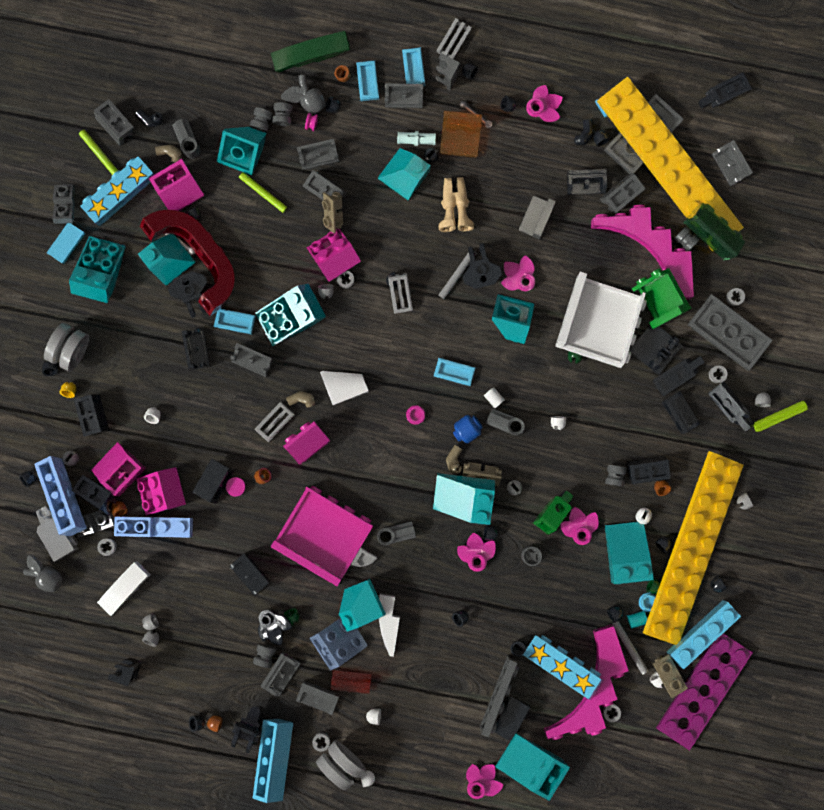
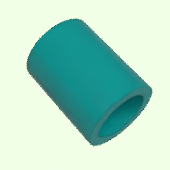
M645 611L627 615L631 629L645 625L647 622Z

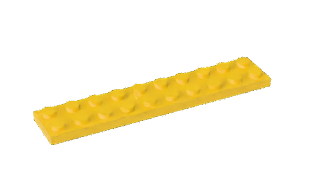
M626 77L597 100L600 107L712 252L744 228L629 77Z
M708 451L643 630L644 634L674 645L680 642L744 466L743 464Z

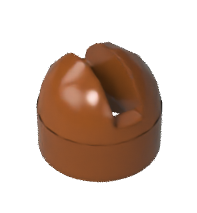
M341 65L335 69L334 75L338 81L346 82L350 79V71L346 66Z
M261 468L255 472L254 478L258 484H265L271 480V473L268 469Z
M666 480L656 481L654 484V489L658 496H665L671 491V487Z
M116 501L111 506L113 517H121L128 512L126 505L121 501Z
M210 717L207 721L208 728L218 733L223 717Z

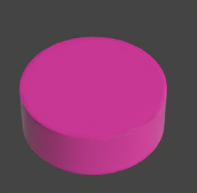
M411 406L406 412V418L409 423L418 425L424 421L425 411L420 406Z
M234 477L226 483V490L231 496H240L245 492L246 484L241 478Z

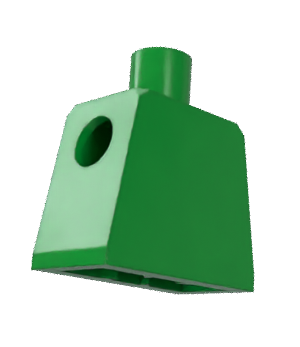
M564 490L560 496L553 497L533 524L547 535L555 532L572 509L569 502L572 500L573 495Z

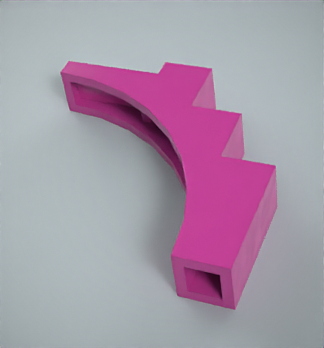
M635 205L629 210L628 216H626V213L615 214V217H607V214H598L591 220V229H606L618 232L640 243L654 256L662 270L670 268L686 300L694 297L691 251H685V249L680 248L674 249V252H672L671 229L665 230V227H654V230L651 229L650 207L645 208V205Z
M610 624L593 630L596 642L595 670L601 673L600 678L603 679V682L591 700L583 697L582 701L570 714L544 728L548 739H560L563 737V734L568 732L570 734L582 731L581 728L583 727L586 733H591L592 736L602 733L603 729H606L599 706L607 707L614 704L613 701L617 700L610 677L613 676L614 679L620 678L625 675L624 672L628 671L613 625Z

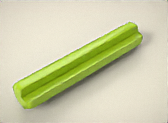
M800 401L754 422L753 427L756 432H760L808 409L805 401Z

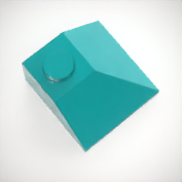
M251 127L224 129L217 162L252 175L262 153L266 133Z
M399 148L378 179L403 198L409 200L430 172L431 165L417 155Z
M168 234L152 242L138 253L148 269L166 286L196 263L175 234Z
M497 295L492 321L505 339L525 344L534 304Z
M370 579L344 589L339 615L347 632L386 615Z

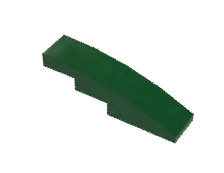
M342 31L288 46L272 52L271 56L275 71L281 72L294 66L301 67L314 61L321 62L349 51L351 48L347 32Z

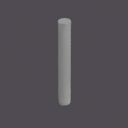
M469 252L438 296L442 299L446 298L468 267L469 262H471Z
M620 622L613 623L615 631L641 674L647 673L649 670Z

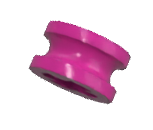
M308 113L305 130L309 128L312 131L316 130L317 114L312 116L311 113Z

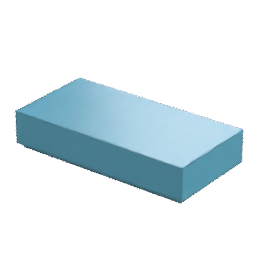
M421 48L402 50L406 84H423L425 86Z
M375 61L357 62L360 101L378 100L379 92Z
M67 223L47 253L64 264L86 233L73 224Z
M220 309L217 311L214 327L252 335L256 316Z
M438 358L434 377L471 386L475 367Z

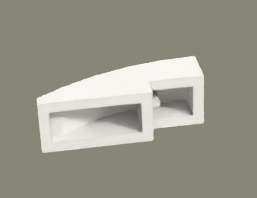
M137 561L134 562L97 603L112 616L151 574Z
M380 593L379 600L386 613L385 616L379 618L381 634L389 655L394 657L400 616L392 615L395 596Z

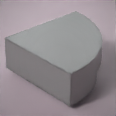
M360 548L351 565L357 567L370 565L377 559V556Z

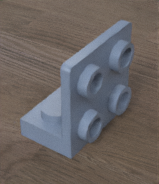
M341 618L310 637V640L330 671L341 666L367 647V643L358 629L347 632Z

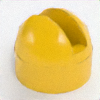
M65 382L61 386L60 394L66 398L75 397L76 385L73 382Z

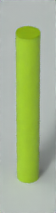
M85 130L80 131V137L112 175L117 172L118 169Z
M244 172L240 174L239 178L278 210L282 213L287 210L288 207L247 174Z

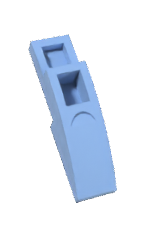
M115 517L114 536L191 538L193 535V518Z

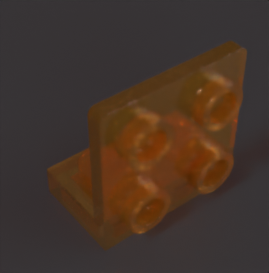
M444 111L440 154L477 158L482 115Z

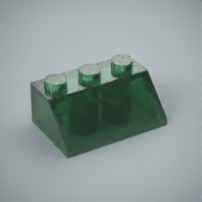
M699 204L683 223L724 261L735 258L745 244L742 235L738 231L732 230L728 226L729 223L723 217H718L714 213L715 210L709 204Z

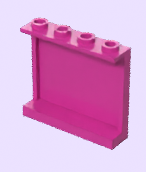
M312 485L311 488H305L303 495L278 537L274 540L271 548L338 586L371 531L373 525L370 523L372 520L363 515L361 517L354 514L355 510L347 505L344 508L337 504V499L330 495L327 498L321 495L322 491Z

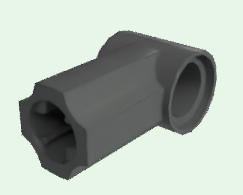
M188 119L175 121L172 127L180 143L181 150L189 159L197 158L200 155L201 149ZM189 145H195L192 151H186Z
M493 408L486 424L514 436L522 434L525 428L524 422L521 419ZM513 422L521 424L522 428L519 432L511 430L510 426Z
M412 521L382 528L377 533V540L382 545H390L416 538ZM384 531H388L391 534V539L388 542H383L380 539V535Z

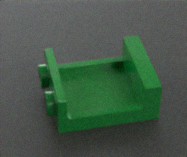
M661 268L650 273L652 277L649 279L644 277L636 281L637 286L632 288L633 292L639 290L641 294L643 292L646 293L644 300H647L646 304L654 317V320L649 322L652 329L691 309L670 268L663 271Z

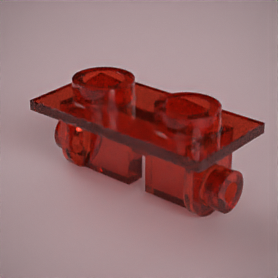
M333 670L331 690L369 694L371 674Z

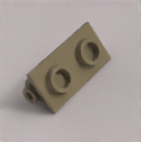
M323 192V223L326 228L335 234L336 229H340L343 225V212L339 210L342 209V196L339 192H334L331 196Z
M464 463L462 476L495 480V486H499L502 470H499V467L485 465L484 471H481L482 464Z
M669 654L654 660L653 666L671 698L688 689Z

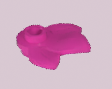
M546 85L540 86L533 92V99L527 103V113L532 117H540L545 122L557 121L560 116L556 109L561 104L562 97L556 94H548ZM536 105L539 107V110L534 111L532 107Z
M524 256L519 264L514 262L504 263V272L507 277L501 284L506 289L511 291L520 289L524 292L533 289L535 286V278L533 276L534 264L527 256ZM527 279L529 284L523 285L522 280Z
M574 507L569 514V521L561 523V530L566 536L572 537L577 544L586 545L590 542L592 533L598 528V516L596 512L585 516L580 509ZM584 532L585 538L580 539L579 533Z
M472 533L467 540V546H458L457 553L462 561L468 563L471 570L476 572L482 571L486 567L487 561L495 554V542L488 541L483 543L476 533ZM475 558H479L481 560L480 565L474 564L473 561Z
M472 764L466 772V778L469 782L467 792L473 799H480L484 795L494 796L503 788L501 782L494 780V764L484 765L480 769ZM476 785L480 786L478 792L473 790V787Z

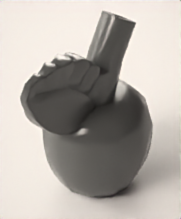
M299 75L300 87H289L282 93L281 98L289 103L300 102L307 112L315 115L326 106V100L319 89L312 88L309 90L306 75Z
M31 554L28 555V568L23 570V574L36 577L35 583L39 589L46 592L57 591L63 582L60 572L51 566L44 567L36 557Z

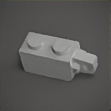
M44 506L36 511L41 524L36 532L54 562L79 549L77 547L78 541L74 535L63 536L58 534L48 506Z

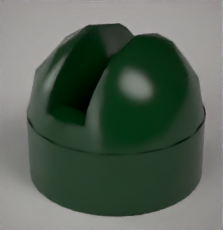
M568 351V360L571 363L573 359H576V364L582 361V355Z
M655 578L648 581L646 591L651 594H657L661 581Z
M295 608L289 609L283 614L292 626L294 625L293 623H298L300 620L299 613Z

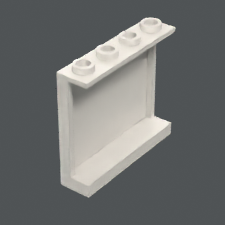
M579 272L555 347L621 368L625 363L629 362L631 352L628 351L630 345L633 346L636 340L634 331L635 328H639L642 318L639 317L640 311L645 309L647 300H644L646 293L643 292L639 296L587 279L586 273Z

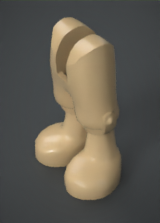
M457 177V192H452V179L444 178L443 200L441 204L446 210L444 220L439 223V231L451 232L456 229L455 206L458 209V230H473L474 223L468 218L466 212L470 201L467 199L464 178Z

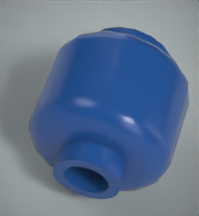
M465 415L454 424L455 431L453 434L459 442L462 440L465 443H470L481 435L483 427L475 416Z

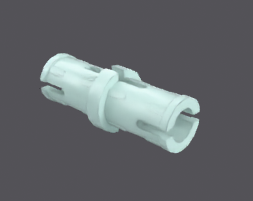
M398 131L397 144H414V146H418V144L435 145L436 133Z

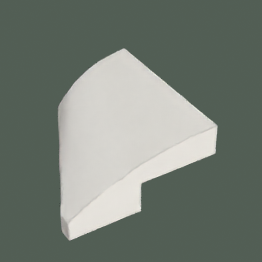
M320 372L333 406L369 392L362 374Z

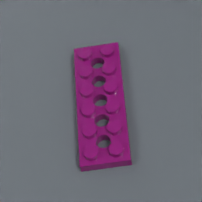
M723 633L706 649L685 682L688 689L675 697L656 728L690 751L747 663L752 652ZM725 652L729 653L730 660L727 663H722L720 656ZM712 669L719 670L720 675L717 679H711L710 671ZM702 685H707L709 687V692L707 695H701L699 693V689ZM693 701L698 702L699 705L695 712L689 710V704ZM681 718L688 719V725L685 728L678 726V721Z

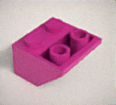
M182 159L149 178L168 210L180 211L204 197L203 192Z
M336 229L335 234L330 231L326 236L314 241L307 247L329 282L361 262L354 248L340 229Z
M308 421L300 428L301 432L298 435L292 434L285 440L284 448L299 465H302L330 442V439L316 422L311 423Z
M117 442L94 466L92 472L107 490L114 496H120L146 468Z
M176 467L157 471L136 479L137 488L142 499V507L146 516L186 505Z

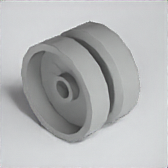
M64 322L61 323L47 343L44 359L53 364L59 362L61 368L69 372L73 371L86 352L90 339L89 334L80 330L74 332V327Z
M335 740L328 747L329 754L323 753L316 760V764L336 786L344 791H348L354 784L353 777L359 778L366 771V768L354 753Z

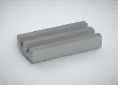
M455 18L440 43L437 53H442L454 59L472 27L466 26L465 23H461ZM456 26H458L459 28L457 29L455 35L453 36L446 50L443 51V48L446 45L448 39L450 38ZM462 29H464L465 32L451 55L448 54Z
M407 273L388 276L394 314L413 311ZM402 279H404L408 307L404 306L400 282ZM393 281H397L401 308L398 309Z
M280 401L254 430L267 442H270L295 414ZM280 408H283L284 410L262 432L260 429ZM286 413H288L289 415L281 422V424L269 436H267L266 434L274 427V425Z

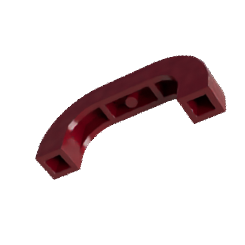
M160 210L144 217L140 228L151 241L164 234H176L185 239L214 278V286L202 293L198 302L209 316L219 311L233 290L235 278L230 261L226 257L224 250L215 243L210 232L206 231L192 216L177 210Z

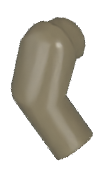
M174 145L155 146L157 156L168 154L172 157L174 163L182 159L181 151Z
M299 391L286 397L289 406L301 402L310 408L315 404L312 394L304 391Z
M454 445L446 458L448 470L453 474H459L462 470L458 461V456L462 449Z

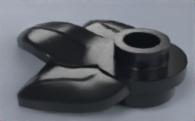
M265 609L259 614L260 625L258 627V635L263 642L269 639L273 644L282 645V631L292 628L290 621L283 614H276L275 611Z

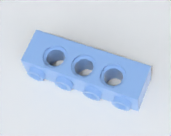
M49 456L35 463L34 465L58 534L72 536L87 529L75 494L71 491L73 488L62 458Z

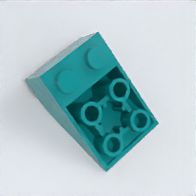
M89 236L69 279L71 294L108 303L115 288L126 246Z
M309 284L294 287L255 313L272 346L313 326L326 317Z
M517 733L495 766L532 792L549 801L570 768L559 756Z

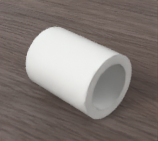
M494 387L484 395L494 408L505 400Z

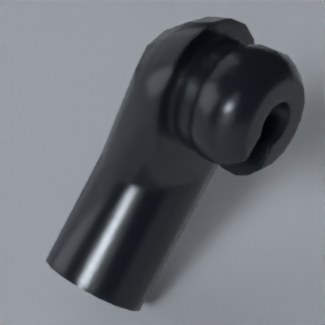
M139 109L135 113V116L147 127L159 126L163 122V116L158 112L148 116L142 109Z
M591 119L583 120V132L574 138L576 145H586L593 138V122Z

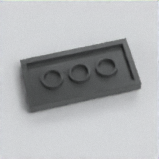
M657 94L648 102L671 133L684 120ZM621 132L604 149L629 174H634L644 163Z
M712 294L708 296L687 324L747 371H750L772 342V339Z
M507 655L480 725L481 735L489 737L490 733L495 732L498 723L496 722L497 714L501 715L504 709V696L509 695L512 687L510 685L511 678L516 677L519 669L515 658Z

